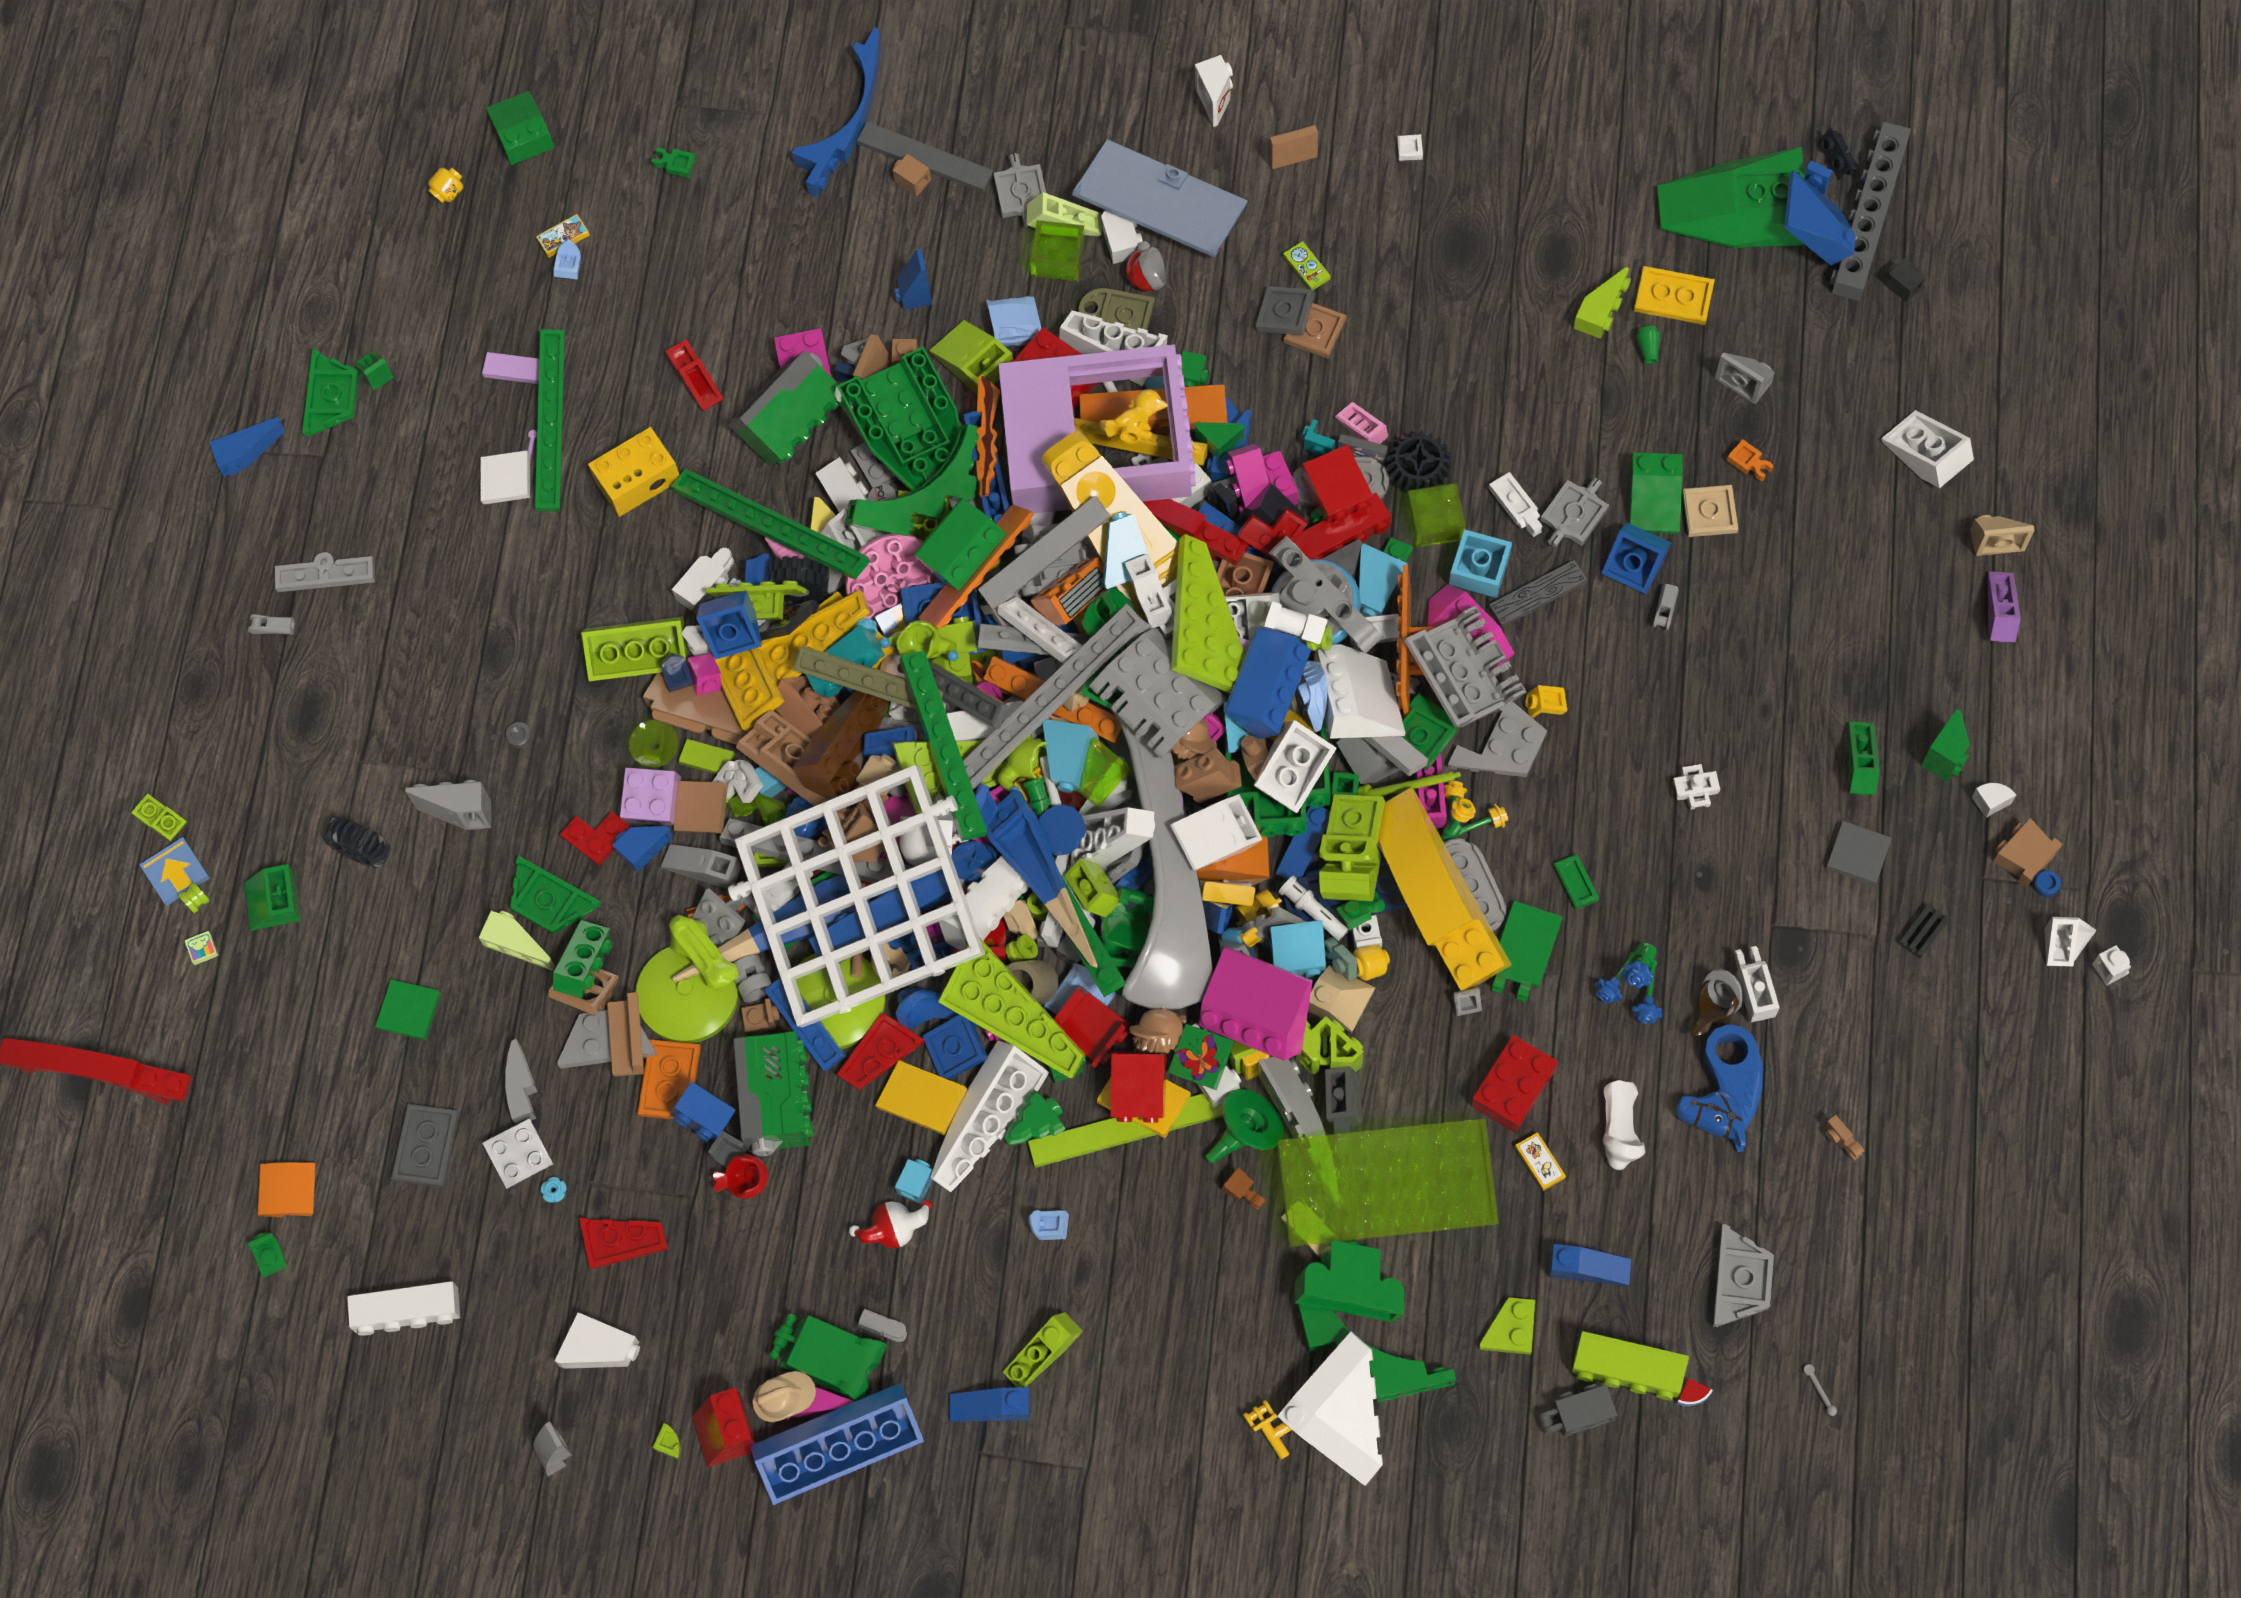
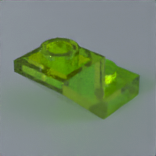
M759 793L751 803L742 802L739 796L728 800L734 817L747 816L757 808L765 825L776 823L785 817L786 807L784 802Z

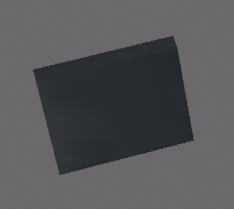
M1270 482L1237 519L1244 525L1251 514H1253L1268 525L1273 526L1286 507L1302 518L1305 517V514Z

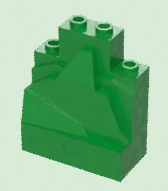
M1324 716L1321 730L1314 733L1327 741L1326 720ZM1227 730L1224 732L1225 758L1229 762L1234 760L1239 764L1242 786L1228 791L1227 798L1240 794L1246 808L1254 809V823L1263 837L1282 834L1298 836L1306 833V806L1320 808L1330 805L1329 764L1327 763L1298 813H1295L1274 798L1266 797L1260 789L1254 786L1255 780L1246 767L1242 750L1229 753Z

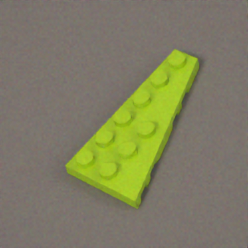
M1034 738L1045 742V738ZM956 740L962 760H965L984 740ZM927 741L891 742L901 771L914 765L920 767L932 803L938 792L945 795ZM1039 747L1037 750L1038 760L1043 756H1047L1046 747ZM1008 756L982 780L989 788L999 784L997 778L1008 763ZM912 780L905 782L914 813L917 815L923 813Z
M980 938L985 954L956 966L938 1002L1067 1077L1074 1078L1085 1057L1083 1051Z

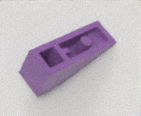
M1989 571L1988 629L1990 641L2016 642L2021 617L2014 573Z

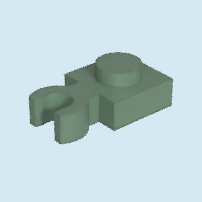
M1333 937L1325 940L1324 945L1328 948L1325 950V956L1333 960L1332 963L1335 971L1338 974H1342L1348 982L1357 978V959L1343 945L1339 946Z

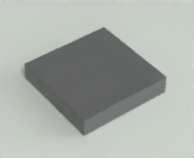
M1267 286L1256 323L1257 331L1303 335L1315 296L1313 289Z
M1843 821L1826 869L1875 886L1892 838Z

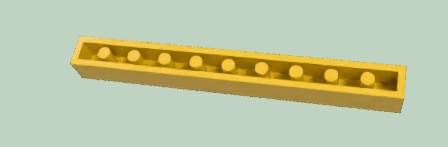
M1074 418L1075 432H1082L1092 444L1173 459L1171 437L1152 433L1151 439L1144 441L1140 438L1139 442L1129 444L1122 441L1118 435L1108 437L1098 422ZM1192 441L1194 464L1204 465L1208 444Z

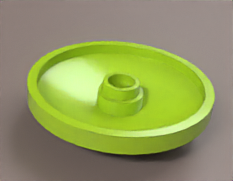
M668 947L652 957L640 973L636 986L639 1013L650 1030L665 1040L681 1043H697L707 1040L719 1033L732 1019L739 1001V985L732 981L727 987L716 990L707 985L701 973L678 982H673L672 978L694 963L689 957L679 955L671 950V947Z
M817 954L808 956L798 965L818 958ZM852 957L839 964L850 996L881 983L880 977L872 970L871 963L864 957L862 959V976L860 978H853L851 976ZM826 967L795 979L799 992L812 1010L838 1001ZM886 994L857 1005L847 1013H838L821 1020L841 1049L855 1046L862 1041L880 1014L884 1013Z

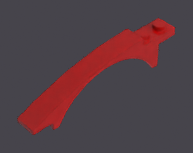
M1172 499L1143 501L1144 505L1160 523L1170 528L1180 537L1186 534L1205 542L1212 560L1220 562L1223 559L1237 566L1249 549V543L1207 522L1206 515Z
M3 1038L0 1046V1065L21 1069L23 1072L30 1074L39 1071H49L81 1076L135 1092L164 1105H169L170 1099L184 1102L192 1081V1077L187 1074L147 1066L135 1060L93 1051Z

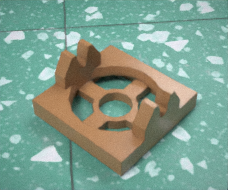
M603 969L600 972H595V978L600 980L603 988L593 983L590 990L587 989L585 992H592L598 995V997L591 1000H583L554 991L553 986L549 990L548 997L595 1015L597 1011H604L605 1005L608 1006L612 990L617 985L619 976Z

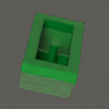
M370 351L353 363L354 367L373 391L394 378L385 359L374 351Z
M1195 422V438L1200 443L1208 444L1207 449L1220 460L1227 452L1244 440V423Z

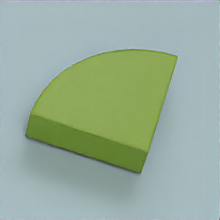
M664 1423L653 1449L679 1459L681 1451L679 1438L675 1431Z

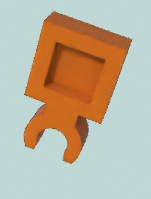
M1743 439L1727 457V461L1743 473L1747 474L1752 470L1754 476L1760 481H1764L1766 476L1760 471L1761 469H1766L1770 473L1773 470V464L1767 460L1761 461L1762 453Z

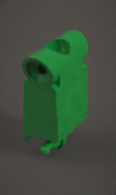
M789 1313L786 1316L785 1324L781 1325L779 1330H776L773 1335L775 1336L773 1341L774 1348L769 1353V1357L772 1360H777L781 1349L789 1344L779 1367L790 1372L804 1373L813 1382L840 1392L849 1400L856 1402L863 1399L869 1388L868 1375L879 1365L888 1345L877 1340L859 1338L809 1315L806 1320L801 1318L794 1335L791 1336L793 1331L792 1325L797 1318L795 1314Z

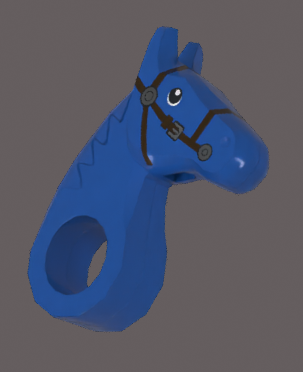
M1725 1025L1715 1029L1709 1036L1703 1054V1061L1714 1080L1717 1091L1704 1097H1681L1676 1106V1115L1683 1122L1698 1127L1714 1136L1732 1139L1737 1151L1743 1152L1746 1145L1745 1130L1748 1128L1757 1110L1761 1096L1763 1064L1753 1035L1741 1026ZM1723 1042L1736 1043L1745 1053V1059L1737 1065L1726 1064L1718 1058L1715 1048Z

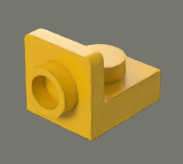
M1541 685L1535 687L1526 695L1525 705L1528 709V715L1532 718L1540 713L1563 715L1567 712L1564 688Z

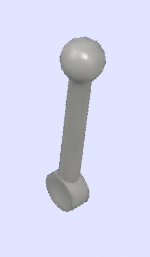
M1810 1364L1806 1365L1803 1372L1811 1378L1827 1407V1414L1830 1416L1836 1415L1837 1408L1831 1405L1814 1375V1367Z

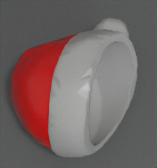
M1146 241L1140 242L1138 250L1131 255L1127 263L1126 275L1134 287L1142 291H1157L1165 285V267L1162 255L1158 249L1151 247Z

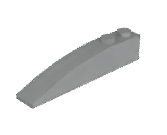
M1276 1057L1259 1060L1258 1076L1332 1207L1334 1209L1338 1208L1339 1195L1330 1146L1322 1122L1310 1098L1313 1094L1307 1082H1301L1298 1077L1300 1071L1294 1060L1289 1061L1287 1059L1283 1061Z

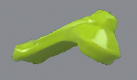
M681 915L672 918L669 923L670 932L672 933L670 941L671 950L679 955L689 957L704 976L710 988L716 990L725 988L732 981L739 978L737 964L727 961L721 955L719 949L708 937L705 922Z

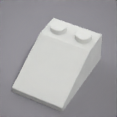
M1916 410L1881 438L1882 442L1921 479L1938 488H1941L1974 460L1969 437Z
M1288 721L1274 741L1254 786L1293 812L1298 813L1335 752L1336 747L1297 721Z

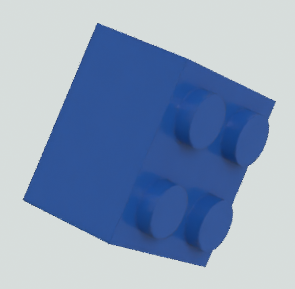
M691 1082L672 1109L670 1115L674 1117L672 1119L673 1122L683 1128H686V1126L696 1131L694 1135L707 1143L709 1140L714 1142L734 1114L735 1109Z

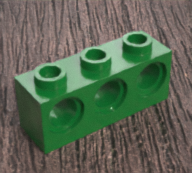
M583 920L580 921L554 971V991L582 998L586 990L592 988L595 978L594 974L595 972H600L604 960L603 956L604 954L608 955L612 947L613 941L609 939L610 928Z

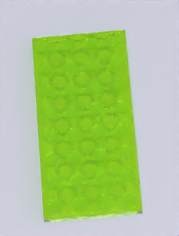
M1486 1119L1277 1141L1290 1247L1331 1243L1333 1240L1349 1241L1499 1224Z

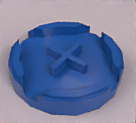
M980 841L965 842L957 846L952 851L951 857L958 878L964 879L965 885H971L973 882L979 883L982 880V874L999 859L998 852L993 846L989 844L986 846L981 844Z

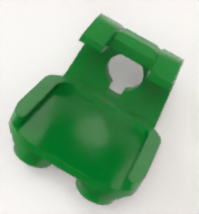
M1119 885L1116 889L1119 894V904L1106 918L1101 916L1103 944L1110 949H1116L1118 946L1127 948L1130 954L1139 956L1150 928V924L1147 922V915L1149 911L1153 912L1154 895ZM1129 901L1138 903L1137 906L1131 907V910L1126 909Z

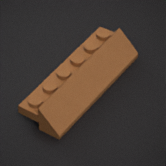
M770 709L755 722L754 728L738 741L736 748L812 805L817 806L829 801L805 788L793 769L812 739ZM855 781L849 792L855 788H861L860 783ZM880 795L883 805H885L889 796ZM859 802L836 811L841 826Z

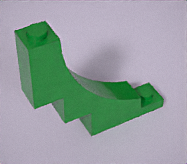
M1297 1304L1309 1353L1334 1347L1336 1349L1351 1332L1334 1311ZM1368 1345L1372 1349L1373 1360L1369 1361L1370 1375L1375 1377L1377 1403L1455 1385L1454 1369L1447 1370L1446 1367H1441L1430 1371L1431 1374L1427 1375L1424 1361L1395 1357Z

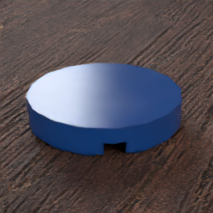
M1053 806L1045 811L1038 820L1052 855H1067L1076 850L1086 833V823L1082 815L1071 806Z

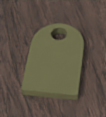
M1099 288L1090 291L1082 298L1079 312L1102 318V321L1107 323H1122L1126 328L1148 330L1155 297ZM1093 305L1098 310L1090 314L1085 311V308Z

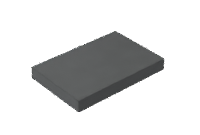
M408 1104L391 1179L398 1182L444 1188L460 1112L458 1110Z

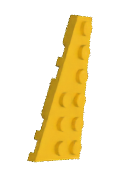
M861 590L812 614L791 634L761 641L762 646L759 649L777 687L782 679L799 677L802 674L793 670L801 645L826 652L851 631L860 619L870 614L865 594Z

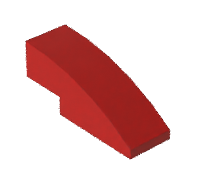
M687 339L666 350V357L703 412L724 400Z

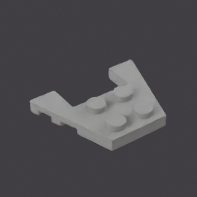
M1512 701L1495 711L1501 715L1482 755L1457 745L1448 763V768L1457 770V768L1470 769L1473 772H1479L1480 770L1491 771L1494 774L1527 777L1547 735V730Z

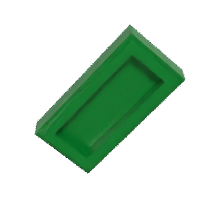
M1578 854L1554 863L1553 867L1575 910L1599 901V897Z

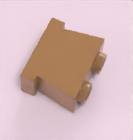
M1217 748L1174 766L1176 788L1192 795L1193 800L1199 804L1242 786L1239 764L1234 760L1229 762Z
M2031 818L2025 825L2020 822L2011 832L2013 838L2009 842L2006 840L2002 841L1995 850L1997 856L1993 861L2018 876L2019 880L2017 882L2024 888L2055 857L2063 845L2056 838L2051 841Z

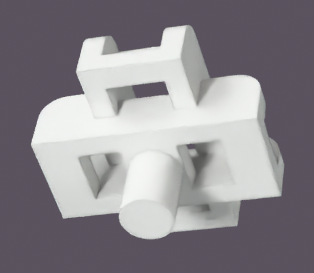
M1702 764L1682 767V777L1673 779L1677 800L1687 799L1690 810L1701 806L1710 807L1709 795L1717 794L1720 791L1716 771L1703 773ZM1689 772H1697V774L1688 775ZM1702 796V798L1694 799V797Z

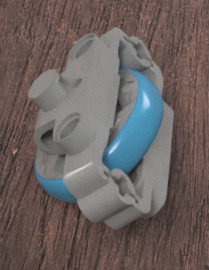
M1287 535L1268 552L1283 569H1286L1276 581L1271 593L1279 592L1281 607L1327 619L1326 626H1330L1332 629V645L1338 644L1349 636L1366 654L1384 637L1360 613L1361 598L1359 589L1353 577L1343 567L1328 560H1309ZM1295 636L1298 640H1300L1303 644L1307 646L1306 640L1299 639L1297 636Z

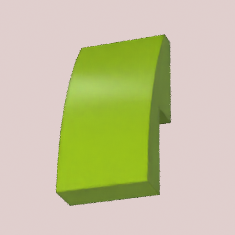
M148 793L131 812L133 816L170 842L187 823L186 820L167 806L162 805Z

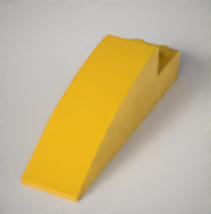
M1413 787L1385 802L1378 838L1383 853L1426 943L1437 947L1460 990L1472 989L1512 965Z

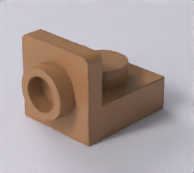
M770 998L765 999L764 1004L741 1008L746 1035L777 1029L776 1021L780 1020L779 1010L776 1005L772 1004Z

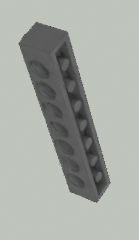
M1883 122L1881 131H1875L1872 144H1876V148L1869 151L1866 163L1870 164V168L1863 171L1860 183L1864 184V188L1857 191L1854 203L1858 204L1857 210L1852 209L1848 223L1852 224V230L1856 235L1854 249H1859L1862 252L1854 251L1853 255L1837 262V264H1840L1839 271L1834 269L1830 284H1834L1832 294L1857 301L1861 299L1911 132L1910 128Z

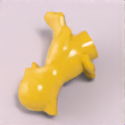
M1152 389L1143 390L1138 393L1136 398L1131 401L1132 404L1129 405V408L1132 409L1125 411L1115 420L1099 421L1101 429L1108 437L1118 435L1122 441L1129 444L1139 442L1140 438L1144 441L1151 439L1152 433L1149 431L1151 427L1148 424L1149 417L1157 411L1168 407L1167 403Z

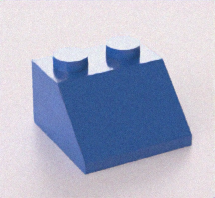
M1626 523L1619 531L1602 574L1647 594L1663 565L1672 543L1630 523Z
M747 591L700 604L697 621L715 660L762 646L756 611Z

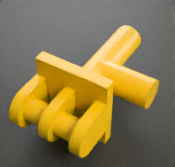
M1264 1400L1262 1406L1259 1408L1253 1407V1411L1249 1414L1244 1413L1243 1417L1252 1432L1260 1428L1262 1429L1281 1460L1288 1456L1289 1452L1280 1437L1292 1429L1284 1422L1275 1428L1272 1427L1270 1422L1277 1418V1415L1273 1412L1268 1402ZM1268 1412L1270 1416L1264 1419L1262 1415ZM1258 1418L1260 1422L1254 1425L1253 1420Z

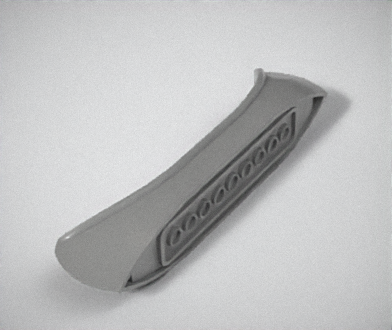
M1055 659V670L1057 671L1063 663ZM1090 699V702L1114 713L1121 723L1123 732L1118 743L1105 740L1115 761L1119 757H1124L1130 768L1126 790H1132L1133 795L1131 800L1128 801L1141 810L1153 811L1155 821L1153 838L1149 839L1153 863H1148L1153 867L1154 874L1143 887V892L1154 895L1153 912L1149 911L1147 915V922L1150 924V928L1136 964L1125 981L1126 985L1123 986L1122 996L1130 1002L1147 1008L1161 1009V1007H1165L1167 1010L1181 1009L1203 1001L1212 979L1213 971L1197 871H1193L1170 826L1185 818L1180 792L1176 788L1172 755L1169 752L1161 759L1154 752L1165 739L1164 737L1153 748L1147 745L1149 740L1159 731L1154 724L1144 736L1139 737L1136 732L1142 724L1135 730H1132L1118 716V712H1114L1112 709Z

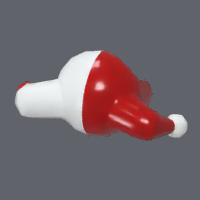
M923 1200L920 1210L909 1213L907 1208L901 1203H883L873 1212L871 1227L860 1230L858 1226L853 1225L850 1227L849 1233L851 1236H856L862 1243L878 1242L887 1248H900L910 1241L915 1229L927 1223L932 1204L929 1200Z

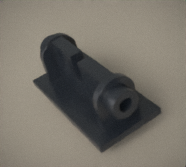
M1830 127L1818 143L1838 180H1840L1846 172H1849V174L1856 173L1858 171V163L1853 158L1851 152L1845 153L1848 150V146L1843 139L1842 133H1838L1837 130L1834 131Z

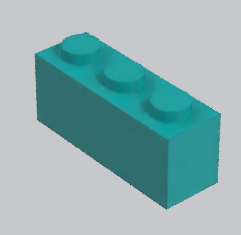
M859 625L825 652L869 667L874 666L885 655L874 632L862 625ZM806 674L814 691L826 698L836 695L844 687Z

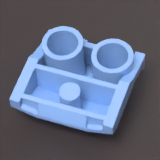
M1027 296L996 301L986 300L994 336L1004 346L1027 345L1041 330L1034 297Z
M1307 661L1298 683L1297 691L1314 731L1317 732L1322 728L1327 708L1328 684L1326 673L1321 663Z
M1074 963L1065 979L1058 986L1055 996L1044 1005V1008L1057 1015L1080 986H1083L1107 1006L1115 997L1116 992L1104 998L1087 968Z

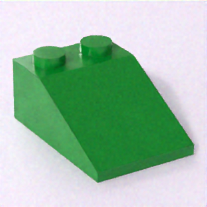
M529 91L486 107L511 165L554 148L547 126Z
M1633 452L1630 464V524L1649 533L1679 534L1683 454Z

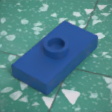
M913 725L865 733L864 756L866 759H869L871 755H894L895 752L891 742H915V729Z

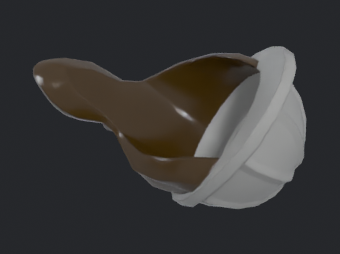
M1716 969L1704 979L1697 999L1700 1015L1692 1023L1691 1037L1704 1035L1708 1032L1713 1022L1728 1019L1741 1007L1743 1000L1741 984L1730 972Z

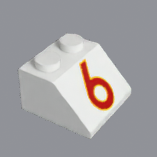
M1221 55L1195 64L1196 92L1213 127L1218 126L1230 101V89L1233 88L1230 76H1233L1231 66L1228 62H1224Z

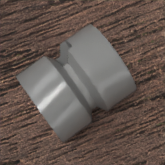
M749 955L736 961L734 964L738 966L739 978L734 980V982L739 984L738 990L744 1002H754L767 996L765 989L772 982L768 974L763 973L765 968L759 955Z

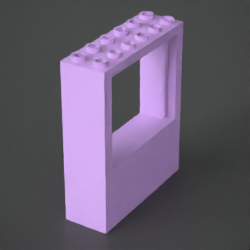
M1175 344L999 363L1013 505L1031 510L1033 513L1070 510L1063 494L1042 463V456L1049 448L1070 433L1075 432L1070 386L1154 376L1164 377L1174 462L1113 469L1142 502L1192 496L1191 487L1196 486L1195 466L1189 432V417L1187 416L1181 354H1176Z

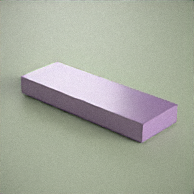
M487 352L482 374L486 378L539 384V359Z

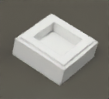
M1421 135L1397 137L1399 161L1423 159Z

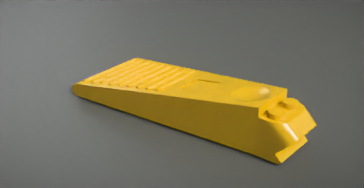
M1082 432L1070 433L1043 454L1042 463L1045 466V470L1060 489L1073 513L1091 498L1097 496L1111 516L1126 511L1127 515L1130 513L1134 514L1146 550L1157 570L1161 586L1165 588L1177 579L1179 544L1104 457L1099 454ZM1112 517L1087 536L1103 566L1107 522L1113 520ZM1131 581L1114 586L1129 599L1135 612L1141 619L1147 622Z

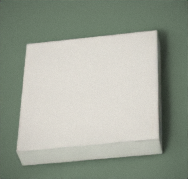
M528 451L481 457V502L483 504L530 498V454Z

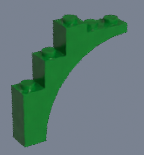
M971 424L960 425L955 445L947 460L937 473L920 488L905 496L888 501L849 500L845 525L884 534L908 536L914 526L912 515L932 520L941 519V515L946 510L945 497L958 501L961 498L966 501H973L978 492L977 477L968 474L974 464L972 453L979 439V434L977 433L978 426Z

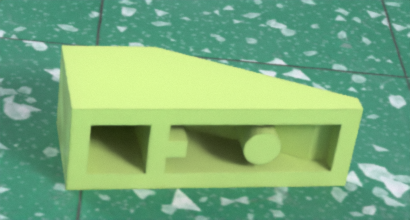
M1044 192L1027 204V225L1054 233L1100 236L1102 234V213Z
M500 911V913L490 912L479 936L483 946L554 970L555 965L551 958L521 927L513 915L505 911Z

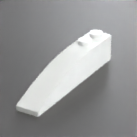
M997 1041L988 1059L984 1062L970 1085L953 1118L930 1178L947 1191L952 1192L973 1169V1164L980 1157L984 1158L990 1151L989 1147L997 1139L1001 1140L1007 1133V1128L1018 1119V1110L1025 1104V1097L1034 1089L1038 1092L1049 1072L1016 1046Z

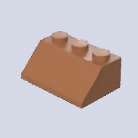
M1245 553L1237 566L1222 559L1217 576L1224 596L1263 593L1274 562Z
M807 676L782 679L778 685V689L785 702L775 709L776 712L810 739L814 738L826 721L841 706L834 696L826 698L816 693Z

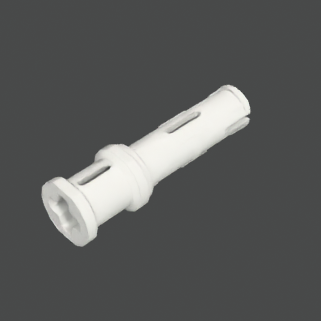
M1292 876L1281 887L1279 894L1286 895L1295 903L1297 910L1303 909L1315 921L1322 920L1323 928L1336 940L1342 939L1349 929L1313 898L1314 895L1311 890L1307 891L1296 881L1297 878Z

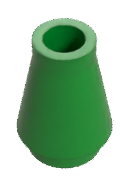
M1655 326L1639 328L1636 339L1643 355L1644 363L1652 364L1658 362L1660 332L1657 331Z

